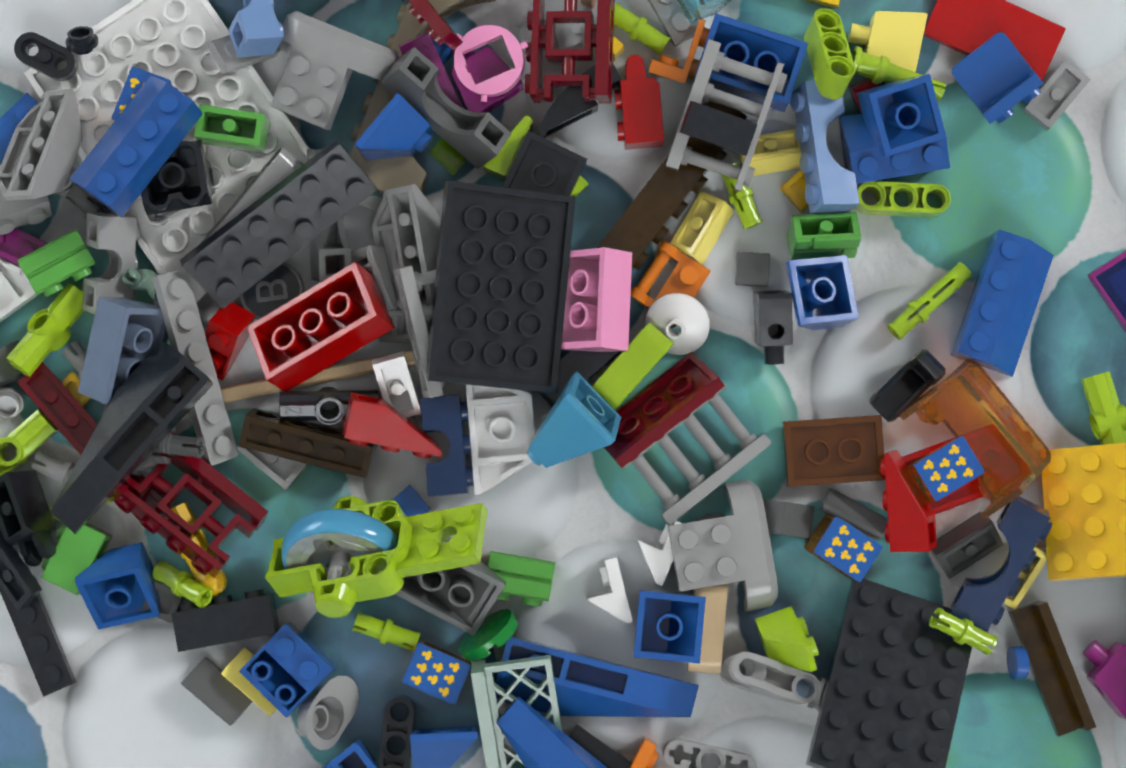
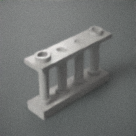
M709 39L666 167L678 171L680 164L687 166V163L722 174L736 179L733 190L740 192L743 185L747 187L750 185L755 168L749 166L774 93L782 92L787 74L782 73L784 64L779 62L775 67L774 73L724 57L725 53L719 52L721 43ZM719 69L768 85L769 88L763 105L713 88L714 85L708 83L712 70L719 72ZM690 101L700 104L701 102L708 104L709 101L758 117L756 131L741 167L692 151L693 147L687 146L690 136L679 133Z
M412 266L394 269L393 274L423 397L433 398L443 395L442 387L445 386V382L425 381L430 338L426 323H429L432 318L433 305L426 306L425 303L421 304L418 291L422 290L423 286L435 284L436 270L418 274L417 271L413 272Z
M726 385L712 399L704 402L694 410L687 419L679 422L665 433L662 439L654 442L641 452L634 461L629 462L623 467L625 469L632 463L663 501L664 505L662 507L666 511L660 516L668 525L675 522L772 444L765 433L758 438L754 433L750 434L719 396L727 388ZM707 403L712 406L740 441L739 447L742 450L733 458L729 454H724L693 415ZM682 423H684L715 462L713 466L716 471L708 478L704 474L699 475L668 436L670 432ZM657 443L690 483L687 486L691 491L682 498L678 494L674 495L643 457V454Z

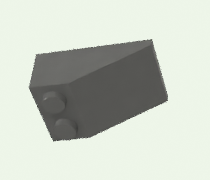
M448 537L445 542H449L452 537ZM480 562V564L404 577V584L395 595L474 636L505 587L506 581L484 563Z

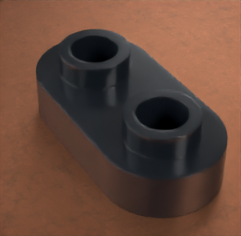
M24 33L15 42V55L23 64L56 81H67L78 70L77 58L70 50L37 33ZM32 47H38V53L34 56H29V50ZM61 61L67 62L64 70L57 69V65Z

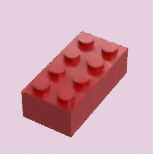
M356 262L247 326L266 380L283 391L291 390L395 328L374 276Z

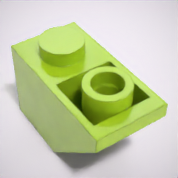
M792 606L754 619L762 646L768 658L799 670L808 672L817 670L814 656L819 655L816 643L813 636L806 637L809 635L805 620L803 616L797 618Z

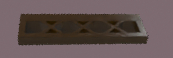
M253 408L245 415L239 447L366 478L372 454L376 450L377 444L368 443V446L354 445L348 442L349 439L344 438L343 431L340 429L308 421H280V414Z
M1036 601L1008 612L1020 644L1028 652L1030 670L1055 734L1062 736L1080 728L1087 731L1096 728L1048 602Z

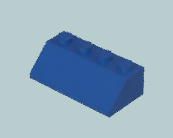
M150 76L69 180L122 218L203 115L202 111L192 99L168 82Z
M1000 229L993 233L951 356L1013 377L1054 255L1033 241Z

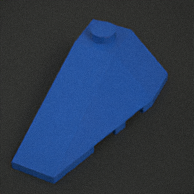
M519 696L497 719L496 723L526 768H607Z

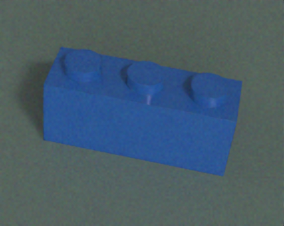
M715 13L693 83L708 40L710 39L721 43L719 52L725 53L724 57L774 73L778 62L784 64L782 73L787 74L785 84L781 93H774L769 108L785 112L808 43ZM719 69V72L712 70L708 83L714 85L713 88L762 105L769 88L768 85Z
M862 113L838 117L845 169L855 173L856 184L950 168L947 138L884 157L867 129Z

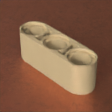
M728 583L693 589V595L706 597L700 664L687 663L688 672L720 674Z

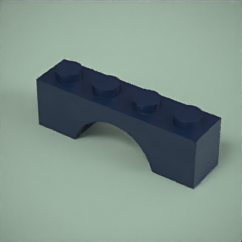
M1014 493L1011 494L997 520L998 529L1006 537L1009 544L1007 558L999 570L987 577L965 578L951 604L952 615L960 619L967 618L973 621L974 626L988 632L991 624L996 626L1005 611L1002 605L1006 597L1012 598L1016 593L1021 581L1018 579L1023 567L1028 569L1036 556V551L1033 549L1039 539L1044 540L1052 527V523L1049 522L1050 515L1048 510Z

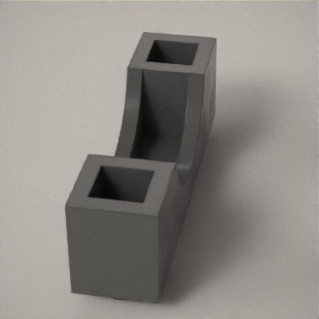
M415 47L411 48L393 64L380 84L392 95L395 96L397 93L401 95L431 125L432 130L477 169L499 154L512 133L489 112H472L453 103L443 93L438 84L437 73L439 68Z
M307 149V161L323 149ZM344 216L310 242L312 280L322 282L351 264V248L346 238Z

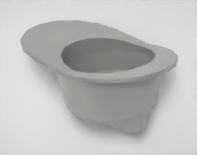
M335 676L323 685L317 695L304 700L299 706L296 732L300 736L306 737L316 749L328 750L332 748L353 718L359 703V691L354 680L348 676Z

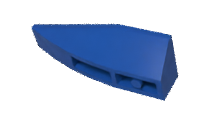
M512 636L506 642L502 661L551 655L560 716L691 717L699 687L697 684ZM545 665L531 667L524 676L539 686L546 677ZM507 671L498 672L496 684L506 690L516 677ZM520 681L511 694L516 698L519 696L526 702L534 690ZM548 684L544 687V690L549 692ZM496 692L497 701H498V699L501 697V695ZM539 694L530 706L536 711L547 713L551 708V702ZM508 699L504 701L505 703L512 704Z

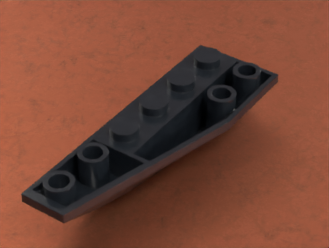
M162 340L115 392L50 513L74 534H77L213 385L211 379L184 355Z

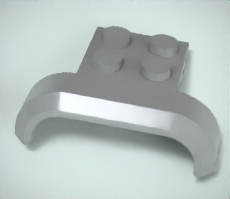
M294 11L285 16L282 24L284 30L282 41L293 45L271 107L323 129L331 130L352 71L355 70L382 81L393 64L399 59L397 51L305 15L302 12Z
M749 479L723 483L725 496L729 500L732 515L668 526L678 591L743 581L745 612L770 608L778 597V585L761 491Z

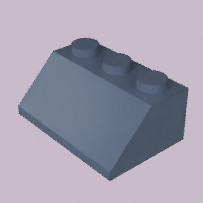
M98 298L79 384V393L103 404H109L117 389L163 340L167 343L168 333L160 306L127 298Z

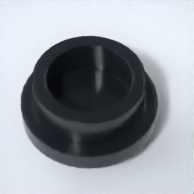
M87 26L72 28L68 31V37L65 40L67 49L79 55L92 52L99 44L98 36L94 34L92 28Z

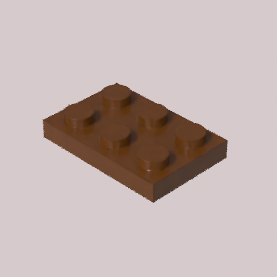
M881 415L782 422L787 487L885 480L880 472L881 459H884Z

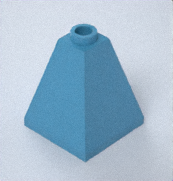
M576 371L570 377L532 438L527 454L536 465L540 466L542 464L545 468L609 446L616 440L621 416Z

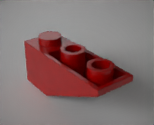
M350 393L342 428L344 438L349 439V443L358 446H368V443L381 445V449L394 453L400 452V449L413 451L412 454L414 456L431 459L432 455L441 457L442 451L439 444L383 398Z
M898 450L884 453V459H881L880 472L882 478H885L886 491L883 492L882 496L883 509L888 512V524L885 525L884 529L885 541L890 543V552H929L937 547L935 513Z

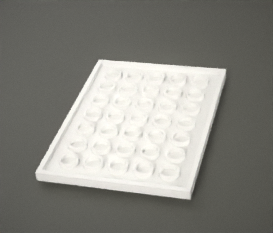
M133 0L92 27L94 34L98 36L99 40L98 46L92 52L84 55L72 52L77 58L78 70L71 79L56 81L32 68L24 72L39 97L45 91L73 89L76 93L83 136L78 155L83 161L115 120L111 118L132 67H137L169 79L171 81L170 85L192 99L198 108L199 104L262 113L270 121L265 153L202 144L206 159L210 162L213 173L215 194L212 195V204L182 209L163 219L155 220L154 214H146L140 194L125 213L137 217L140 230L137 242L159 275L177 270L182 266L180 259L203 241L281 147H284L303 164L307 162V149L309 148L286 114L271 107L274 97L252 65L223 75L208 46L211 41L230 34L208 0ZM59 62L57 65V69L64 70L67 66V62ZM196 124L182 141H198L194 137Z

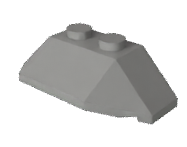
M73 89L45 91L40 97L41 102L31 108L16 126L0 165V190L7 201L36 199L63 191L83 140L77 98Z
M416 184L386 189L382 196L384 199L377 210L372 224L375 246H384L396 303L401 310L402 307L393 270L412 266L413 272L417 271L420 274L436 270L441 226L439 214ZM435 284L423 286L422 290L418 291L421 304L425 303L426 306L433 305Z

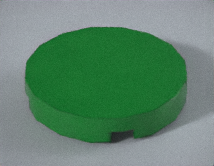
M501 609L485 617L474 636L467 633L463 637L458 651L468 662H475L488 657L491 654L489 651L491 647L496 644L499 648L512 637L518 626L517 618L509 609Z

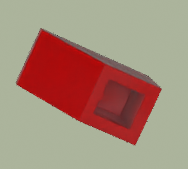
M233 302L223 309L220 308L209 320L205 332L217 378L222 381L226 378L248 339L247 326L254 322L256 316Z

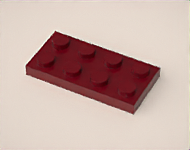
M689 353L616 411L621 416L616 440L611 445L603 448L623 468L629 462L634 461L641 452L654 442L662 439L665 433L675 425L687 419L704 402L712 399L725 385L694 353Z

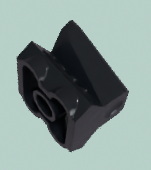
M181 141L142 191V203L147 215L154 214L155 220H160L182 209L212 204L215 185L211 164L206 159L202 141Z

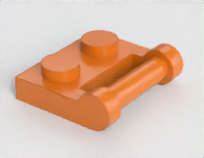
M662 240L657 247L659 252L638 285L631 288L630 297L648 309L655 300L670 293H682L694 298L711 272L703 265L680 252L673 245ZM670 258L678 264L654 300L647 293Z

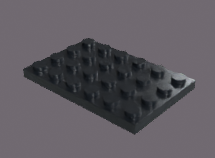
M445 181L425 381L557 393L576 197Z
M854 578L852 579L806 765L815 768H946L972 647L966 643L960 645L954 642L952 636L930 627L929 621L931 616L938 618V615L934 614L937 608H941L951 614V608L864 578L861 583Z

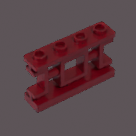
M533 0V11H528L527 27L529 31H532V40L527 42L528 47L526 48V60L531 62L530 74L525 75V93L530 94L534 103H541V100L553 102V86H583L582 97L585 102L597 100L599 104H612L615 0H598L597 24H594L592 11H577V0H564V11L546 12V25H544L545 0ZM556 23H585L584 49H555ZM593 47H596L595 88H592L590 74L575 75V61H593ZM543 48H545V57L548 61H562V75H544V88H542Z
M159 455L170 458L171 463L185 473L175 486L161 477L170 467V464L158 463L157 467L141 484L129 476L114 492V502L125 513L129 514L132 512L141 519V525L152 534L157 532L166 539V545L173 552L179 555L183 553L191 559L192 566L203 575L209 574L215 578L230 558L219 547L236 528L250 538L254 531H257L265 522L268 511L202 458ZM152 486L164 495V498L156 505L155 510L141 500L143 495ZM185 488L208 505V508L192 525L169 508L170 504ZM221 503L236 514L226 527L212 517L221 507ZM202 527L216 537L207 547V551L192 541V538Z

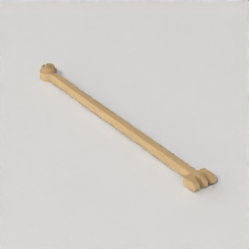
M412 349L404 351L408 366L416 365ZM391 354L331 365L292 389L373 374L375 372L372 360ZM266 378L220 387L224 403L283 391L268 382Z

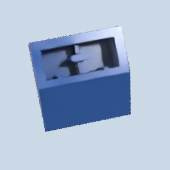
M288 622L275 633L239 672L287 718L337 667L293 623Z

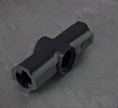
M328 386L318 391H279L280 421H320L326 425H333L345 419L351 392L379 398L378 390L339 391L334 387ZM327 401L337 403V406L332 410L321 408V405Z

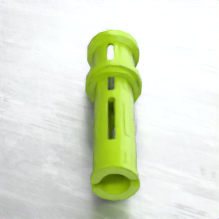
M856 46L851 53L855 73L870 78L874 84L890 83L922 75L890 63L886 56L882 55L879 58L865 53L859 46ZM931 78L936 99L939 102L945 92V89L942 88L946 87V83Z

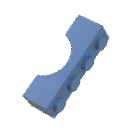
M242 0L244 9L237 12L228 30L237 57L274 55L280 42L283 40L284 30L274 12L273 0Z
M804 81L792 93L791 108L796 116L795 136L796 140L800 143V168L805 176L806 203L809 204L810 214L850 212L860 204L855 173L843 168L833 159L826 143L828 125L845 112L843 96L835 100L828 99L818 92L815 81Z

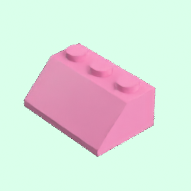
M606 247L570 251L561 350L593 352L628 351L632 252Z

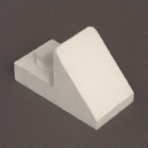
M404 351L373 359L372 365L383 399L406 418L421 414L414 380Z
M675 521L672 525L681 524V522ZM667 524L659 539V542L664 544L662 550L637 540L654 583L663 586L673 562L668 531L669 525Z
M617 557L604 560L605 567L599 568L603 586H610L611 592L586 599L625 623L633 622Z

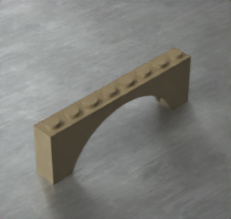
M496 0L428 1L445 19L469 6L494 2ZM408 2V5L402 4L397 17V22L400 23L396 35H390L386 47L396 50L399 58L403 55L398 45L426 33L431 28L426 21L421 24L408 10L412 6L410 2ZM374 78V81L377 82L373 94L368 93L363 105V111L366 112L362 124H356L351 141L355 143L394 97L380 84L381 80ZM354 143L350 155L376 185L378 190L375 193L383 195L386 189L416 184L420 191L424 192L428 176L413 156L365 160L361 157Z

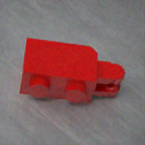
M638 54L627 57L624 70L625 80H620V90H614L615 110L621 109L622 122H617L618 141H624L625 150L663 147L664 145L660 84L654 78H646L645 66H643L644 59L638 56Z

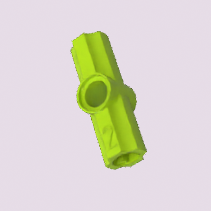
M68 283L47 309L39 310L30 318L27 324V334L6 358L14 368L30 377L51 351L59 350L68 342L71 336L70 328L84 312L82 310L83 292Z
M1110 371L1081 379L1085 397L1090 408L1089 423L1095 438L1098 441L1100 440L1101 445L1126 443V408L1119 402Z
M37 409L7 437L0 439V476L6 472H12L16 467L24 465L28 461L29 456L58 431L41 410ZM10 444H14L17 448V455L12 461H8L5 457V450Z

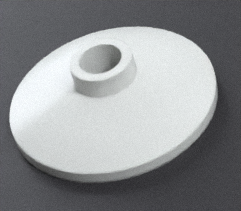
M682 293L663 295L652 303L646 314L645 326L651 322L674 343L667 352L669 354L684 355L694 352L703 345L708 337L710 330L708 313L704 306L692 296ZM677 324L681 327L682 331L674 332L670 326Z

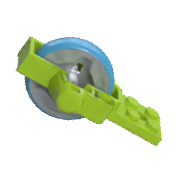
M342 497L335 503L332 509L315 511L301 517L290 526L284 538L274 539L272 556L265 579L279 597L311 592L314 594L315 607L319 613L330 618L345 617L351 612L356 602L389 597L397 593L404 584V577L480 564L488 510L483 503H477L407 517L399 504L394 500L368 504L359 497ZM454 535L449 542H445L448 537Z

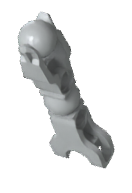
M741 652L726 657L722 661L720 672L721 679L728 685L794 704L808 703V708H816L818 712L827 681L825 678H816V676L751 652ZM739 664L745 667L744 675L739 670ZM799 680L805 681L809 686V693L805 698L799 696L796 691V685Z

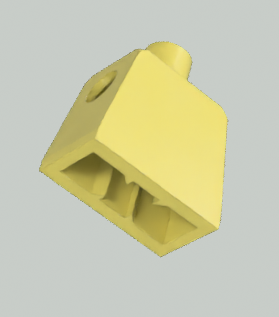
M876 11L871 18L869 26L851 24L847 41L864 45L865 53L879 58L882 55L886 56L890 63L916 72L928 14Z

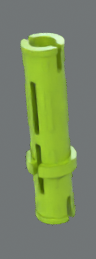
M958 262L952 270L945 274L916 301L911 300L907 304V309L887 325L891 334L901 341L920 322L925 323L929 320V314L973 277L970 270L963 263ZM949 282L952 283V284H951L950 286H948L942 293H940L936 298H933V296L936 295V294H937L942 288H944ZM924 304L927 305V306L924 307L917 315H915L910 321L907 320V319H908L910 316H912L918 309H920Z

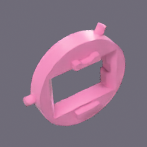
M496 25L476 27L464 36H461L459 33L457 34L463 43L456 48L454 53L456 74L466 88L481 96V102H487L488 97L499 96L510 91L519 82L525 67L523 49L528 47L526 41L519 43L510 31ZM503 37L515 68L475 84L471 73L467 70L468 65L464 54Z

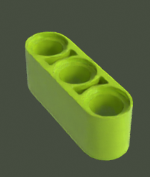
M820 8L816 10L804 35V42L808 43L806 50L818 92L828 99L835 100L841 98L855 73V66L840 16L831 9Z
M871 181L863 183L857 189L860 204L855 209L865 215L933 218L939 216L948 208L951 196L948 189L939 184ZM863 191H871L875 194L877 198L875 205L870 206L863 202L861 198ZM901 192L907 195L909 199L907 207H900L895 203V193ZM927 194H935L940 198V208H931L927 204Z
M649 322L628 345V351H623L592 387L616 410L674 343Z

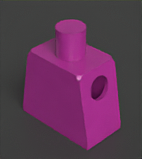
M489 46L482 48L476 53L473 50L464 54L468 65L467 70L471 73L475 84L510 70L509 66ZM455 67L450 71L456 88L468 111L490 113L524 90L523 82L520 79L510 91L499 96L488 97L487 102H481V96L470 91L459 80Z
M1094 640L1082 653L1095 665L1086 678L1115 714L1120 718L1126 719V645L1115 642L1107 650L1097 640Z

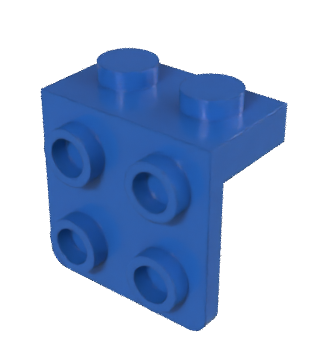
M1003 32L993 35L952 68V75L976 104L989 124L995 120L1000 124L1014 113L1012 107L1022 100L1026 104L1034 99L1041 92L1039 87L1044 84Z

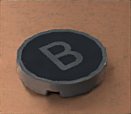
M283 262L240 295V299L244 309L255 314V319L259 320L304 293L305 287L299 273L291 265Z

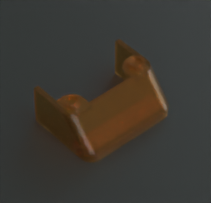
M967 359L899 415L904 421L914 412H917V415L923 422L931 425H938L943 421L956 439L961 436L966 439L984 469V473L979 476V490L986 499L991 501L980 514L983 519H986L1024 493L1051 461V454L1046 444L983 367L973 359Z

